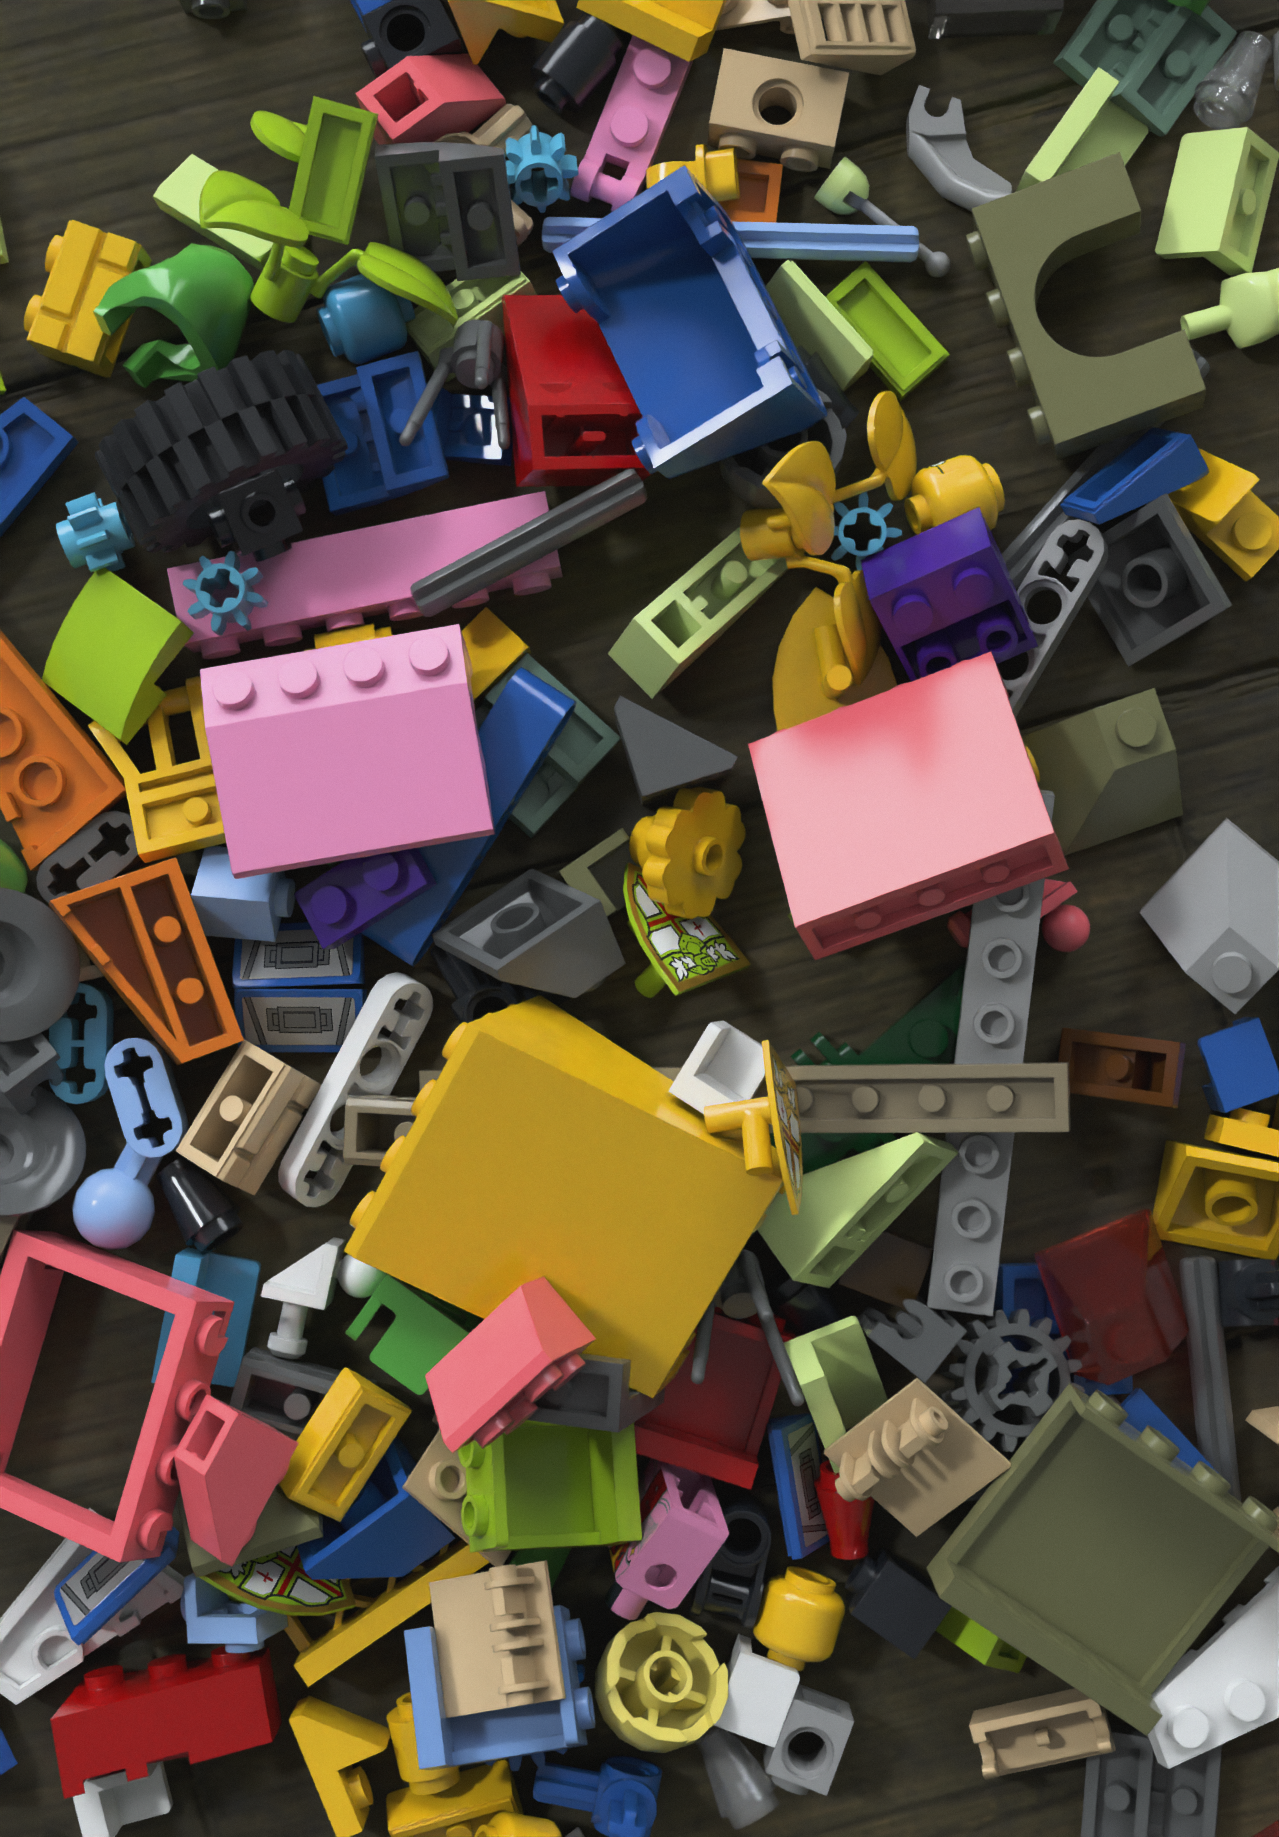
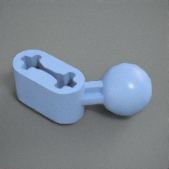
M145 1038L124 1039L115 1044L107 1053L104 1063L105 1076L127 1143L114 1168L102 1169L84 1180L76 1190L72 1204L73 1222L81 1236L92 1245L107 1250L127 1248L140 1241L150 1229L155 1214L154 1197L148 1184L163 1156L175 1151L189 1130L188 1118L170 1060L159 1044ZM134 1049L139 1057H151L153 1061V1068L147 1069L144 1072V1087L140 1085L137 1077H125L123 1074L122 1066L131 1062L130 1051ZM151 1110L155 1111L158 1118L169 1117L172 1122V1129L163 1134L165 1144L159 1146L155 1137L144 1138L141 1131V1126L150 1122L149 1112Z

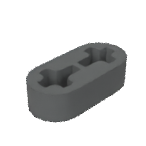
M119 811L105 812L95 817L47 857L39 867L36 877L37 889L42 898L49 903L50 900L70 894V892L58 894L55 889L61 882L60 876L57 874L60 867L76 870L85 862H88L91 867L76 880L78 887L82 890L125 875L142 859L137 852L131 815ZM112 826L116 829L124 830L129 827L132 833L127 836L125 841L130 850L125 855L117 851H110L99 860L95 854L110 841L105 833L107 828Z

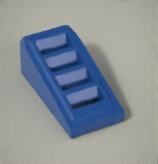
M1153 427L1066 497L1060 506L1065 515L1102 524L1147 504L1161 495L1174 492L1203 478L1209 473V469L1191 435Z

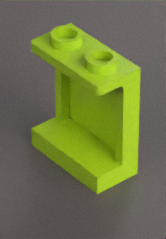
M526 1420L509 1435L503 1433L484 1449L474 1441L458 1450L460 1463L466 1468L467 1496L462 1503L461 1521L465 1534L469 1536L470 1553L615 1546L642 1541L634 1423L618 1433Z

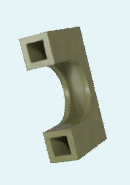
M1120 152L972 208L974 232L966 234L965 239L976 271L988 268L995 287L994 290L985 293L997 330L1008 326L1016 348L1006 351L1016 385L1019 388L1029 384L1036 406L1027 409V414L1038 446L1050 443L1054 457L1058 461L1203 408L1206 387L1185 329L1116 355L1089 357L1073 353L1057 344L1044 330L1036 312L1038 299L1044 285L1051 275L1063 264L1078 256L1140 233L1141 209Z

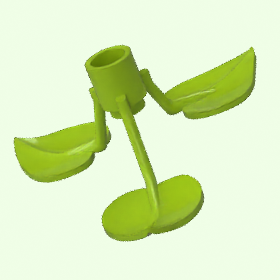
M256 111L250 122L255 136L275 153L299 163L307 125L290 121L271 112ZM218 170L207 178L199 200V218L202 229H232L273 242L270 257L250 294L253 304L268 316L282 322H295L309 294L322 298L333 281L350 267L357 266L362 275L378 286L434 312L447 320L453 328L456 325L458 315L446 286L429 266L414 256L382 243L370 242L365 252L360 249H352L319 276L316 270L319 263L317 257L303 247L309 235L307 226L289 209L280 206V202L271 191L246 177L229 171Z

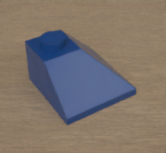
M398 1435L392 1441L341 1522L323 1515V1537L297 1545L305 1573L312 1580L403 1577L422 1562L433 1557L441 1548L455 1539L453 1531L402 1488L417 1463Z

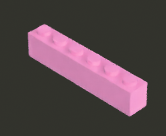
M545 491L291 543L292 548L288 551L260 562H256L253 553L245 556L238 555L240 558L238 572L240 574L254 567H257L262 573L263 578L252 587L255 593L261 595L268 602L267 607L259 608L254 606L252 612L247 616L252 627L249 631L237 622H227L223 635H217L211 628L213 614L209 613L207 616L195 620L188 613L190 606L198 602L196 594L183 585V581L187 579L197 580L199 574L204 570L200 562L167 568L176 617L194 632L184 646L193 653L202 652L203 659H216L239 653V643L264 639L265 646H280L302 640L301 631L326 626L327 632L361 626L365 625L364 618L385 613L389 614L391 621L423 616L411 595L410 587L412 584L548 512L549 508ZM557 550L452 605V607L464 608L479 605L489 601L488 592L512 587L515 595L534 594L550 589L552 587L550 579L563 577ZM225 557L211 559L210 561L213 564H224ZM229 580L226 589H215L212 597L223 607L225 599L229 597L237 598L239 590Z

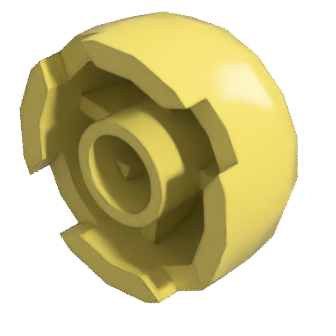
M653 1612L647 1614L643 1619L630 1622L608 1642L595 1671V1698L603 1720L619 1739L641 1751L666 1753L694 1743L720 1719L728 1699V1670L725 1662L719 1666L713 1649L703 1639L707 1633L701 1626L681 1615Z

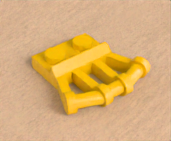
M201 675L186 679V686L163 691L167 694L166 697L142 725L143 727L148 724L156 770L141 774L120 744L121 740L95 721L88 724V727L124 778L137 852L144 863L226 843L205 730ZM191 711L200 759L177 765L169 728V716Z

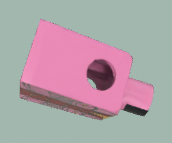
M652 1458L650 1459L638 1482L642 1541L608 1546L616 1579L606 1593L604 1601L613 1612L628 1620H635L648 1600L666 1609H673L679 1606L729 1535L711 1477Z

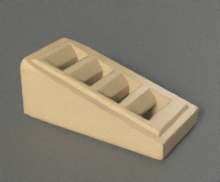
M788 0L801 60L882 75L912 59L916 53L905 0ZM821 19H823L828 41H826L825 33Z

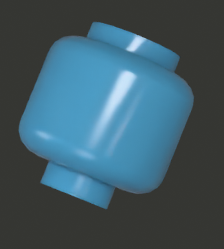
M362 274L329 286L323 295L324 306L316 308L321 329L334 357L344 354L346 359L354 364L366 363L404 347L408 336L405 323L415 319V313L410 300L378 286Z

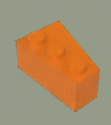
M176 857L50 900L49 908L59 916L72 933L74 940L176 1065L244 1041Z

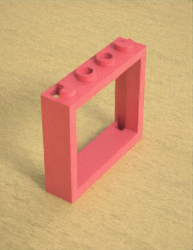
M13 1230L0 1274V1508L119 1563L160 1557L167 1531H171L173 1528L172 1514L180 1490L173 1455L206 1394L211 1396V1381L219 1354L228 1340L225 1334L235 1302L57 1232ZM64 1271L175 1314L115 1521L5 1472Z

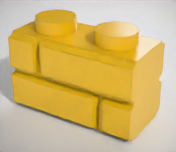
M69 220L64 236H54L49 244L45 258V270L50 273L43 295H34L28 303L24 316V329L26 332H29L27 341L39 354L110 378L132 315L110 336L101 331L93 311L99 305L111 285L134 271L150 267L152 260L143 246L136 241L110 232L105 233L98 228L75 220Z

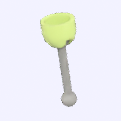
M844 157L814 197L826 209L838 215H849L859 210L878 225L900 226L868 200L869 183L867 177L847 157ZM919 241L917 257L925 262L928 274L936 278L946 275L950 269L949 257L943 252L933 253Z

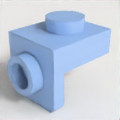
M194 1573L186 1576L184 1579L180 1606L182 1616L187 1624L188 1643L225 1644V1651L228 1653H247L262 1649L265 1639L288 1627L287 1615L258 1609L245 1602L236 1603L229 1601L226 1593L201 1578H196Z

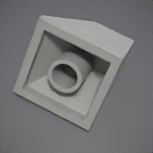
M1226 818L1141 908L1140 914L1184 972L1236 1014L1279 970V861Z

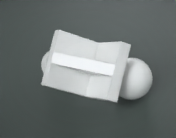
M333 1237L263 1284L261 1297L284 1301L277 1332L270 1333L267 1347L275 1356L286 1359H298L305 1354L308 1340L302 1337L308 1308L325 1310L333 1302L337 1279L347 1294L356 1298H366L373 1294L386 1276V1273L353 1258L349 1254L342 1259L346 1240Z

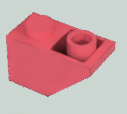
M468 53L407 56L355 93L362 110L379 114L374 133V139L379 145L435 142L445 134L459 133L461 131L470 132L506 104L504 96L478 65H473Z
M206 1394L173 1456L191 1540L221 1562L233 1567L242 1548L252 1538L257 1520L275 1486L286 1475L290 1458L298 1442L270 1425Z

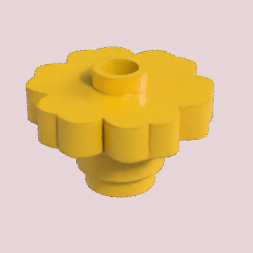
M699 786L692 789H680L676 794L673 807L662 806L655 815L646 816L638 821L630 836L629 851L632 860L643 869L642 876L647 885L650 900L663 903L668 914L686 919H694L698 916H709L713 911L716 898L726 899L729 897L735 880L742 869V860L737 850L744 842L746 834L744 825L741 822L740 809L736 805L725 803V797L721 791Z

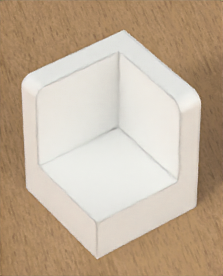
M724 1020L711 1022L668 1092L703 1114L705 1106L753 1099L765 1079L762 1045Z
M738 1634L726 1666L728 1670V1699L720 1719L714 1726L775 1748L800 1681L799 1672L793 1667L752 1653L751 1638Z
M163 1761L147 1764L149 1776L129 1782L126 1779L125 1769L87 1779L84 1782L85 1794L73 1797L82 1837H115L122 1825L167 1814L173 1806V1800Z

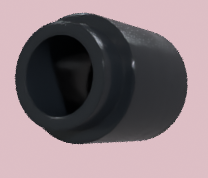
M583 13L576 22L568 21L530 69L531 76L536 82L532 87L534 94L544 105L556 113L561 114L564 109L578 113L616 66L615 55L621 49L620 41L603 22L588 13Z

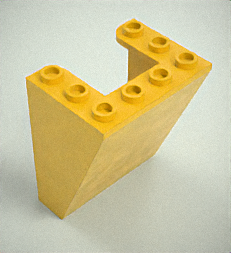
M541 995L519 1004L513 1003L506 1009L493 1014L489 1012L482 1018L472 1022L461 1023L453 1031L443 1048L442 1056L448 1061L437 1081L435 1079L430 1080L422 1088L411 1107V1114L416 1116V1119L407 1136H400L383 1157L380 1170L386 1174L376 1192H369L353 1212L350 1225L355 1228V1231L344 1251L365 1264L483 1319L488 1317L519 1286L544 1276L596 1338L582 1354L630 1359L629 1387L654 1398L675 1378L690 1353L686 1348L696 1336L694 1330L750 1236L761 1227L767 1217L765 1213L774 1201L778 1192L780 1194L786 1192L776 1148L771 1145L772 1173L760 1176L746 1174L742 1128L708 1133L704 1114L668 1092L674 1081Z

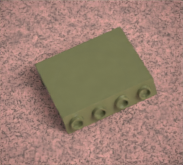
M1069 1383L1009 1460L1011 1467L995 1478L926 1568L940 1599L1147 1736L1163 1716L1152 1697L1153 1692L1267 1548L1270 1546L1279 1553V1532L1277 1530L1279 1517L1252 1496H1249L1242 1503L1229 1494L1228 1490L1231 1488V1485L1219 1473L1202 1461H1198L1192 1468L1176 1456L1180 1452L1179 1448L1155 1428L1147 1425L1141 1433L1125 1422V1419L1129 1416L1128 1413L1103 1392L1096 1389L1089 1397Z

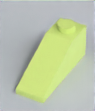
M740 527L737 528L637 614L611 648L608 655L653 699L687 669L788 570L786 559L749 560L741 544Z
M916 1132L804 1174L802 1178V1198L799 1214H791L786 1192L784 1194L778 1192L765 1213L767 1217L757 1230L793 1281L830 1288L958 1154V1151L951 1143Z

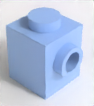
M211 846L204 848L191 897L205 936L276 942L282 917H291L294 909L295 896L293 893H295V882L293 879L286 878L285 871L235 879L232 875L227 847Z

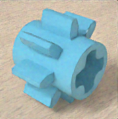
M532 125L530 133L524 135L518 141L509 137L505 140L506 155L509 159L506 161L509 184H512L511 197L514 203L519 205L525 202L528 205L537 207L540 213H544L546 206L552 204L558 198L565 201L570 199L569 183L566 178H573L578 175L577 158L573 155H564L566 147L563 133L560 132L552 138L548 134L539 132L536 125ZM533 168H544L542 171H532Z
M95 492L66 502L65 504L70 516H67V520L56 523V529L62 548L72 567L75 569L87 564L90 572H95L102 568H107L113 572L126 567L121 554L124 553V550L135 547V541L120 504L116 501L104 506L101 498L97 499Z
M867 492L859 495L858 508L850 511L841 502L833 504L835 510L842 518L834 530V536L838 535L841 545L834 550L831 558L834 561L838 560L848 551L856 555L855 565L857 570H862L860 560L866 558L865 556L884 550L882 545L886 537L896 538L902 535V530L887 528L883 519L890 513L893 505L889 502L882 505L877 511L868 508L869 498ZM863 512L868 514L869 524L879 526L880 534L879 538L868 540L866 550H856L854 539L844 537L843 530L845 525L855 524L857 513Z
M233 551L228 552L224 564H213L209 559L201 556L199 558L200 565L204 570L199 574L197 580L187 579L183 581V585L196 594L198 602L190 606L188 613L195 620L201 619L209 613L213 614L211 628L217 635H223L227 622H237L247 631L252 629L251 622L247 616L252 612L254 606L262 608L268 605V602L261 595L255 593L252 587L263 578L262 573L257 567H254L240 574L238 572L240 558ZM230 580L239 590L237 598H226L222 607L212 597L215 589H226Z

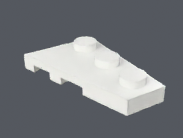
M65 1538L0 1618V1694L15 1705L19 1704L83 1662L84 1656L116 1635L121 1637L141 1623V1619L165 1603L169 1602L171 1604L181 1598L185 1577L167 1565L84 1645L81 1643L78 1646L70 1637L56 1603L54 1590L56 1585L93 1550Z
M1279 1566L1264 1579L1267 1585L1245 1606L1238 1604L1222 1619L1225 1625L1199 1650L1190 1649L1153 1692L1152 1697L1163 1716L1150 1731L1148 1737L1157 1762L1167 1769L1279 1718Z

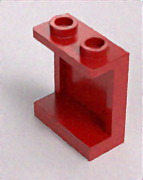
M715 1307L704 1381L701 1384H695L691 1380L695 1336L691 1344L686 1348L690 1353L675 1378L665 1386L664 1403L634 1422L636 1454L751 1490L759 1465L757 1455L779 1388L781 1375L757 1313L747 1318L736 1319L727 1316L719 1307ZM773 1313L783 1343L796 1338L794 1331L784 1328L787 1320Z

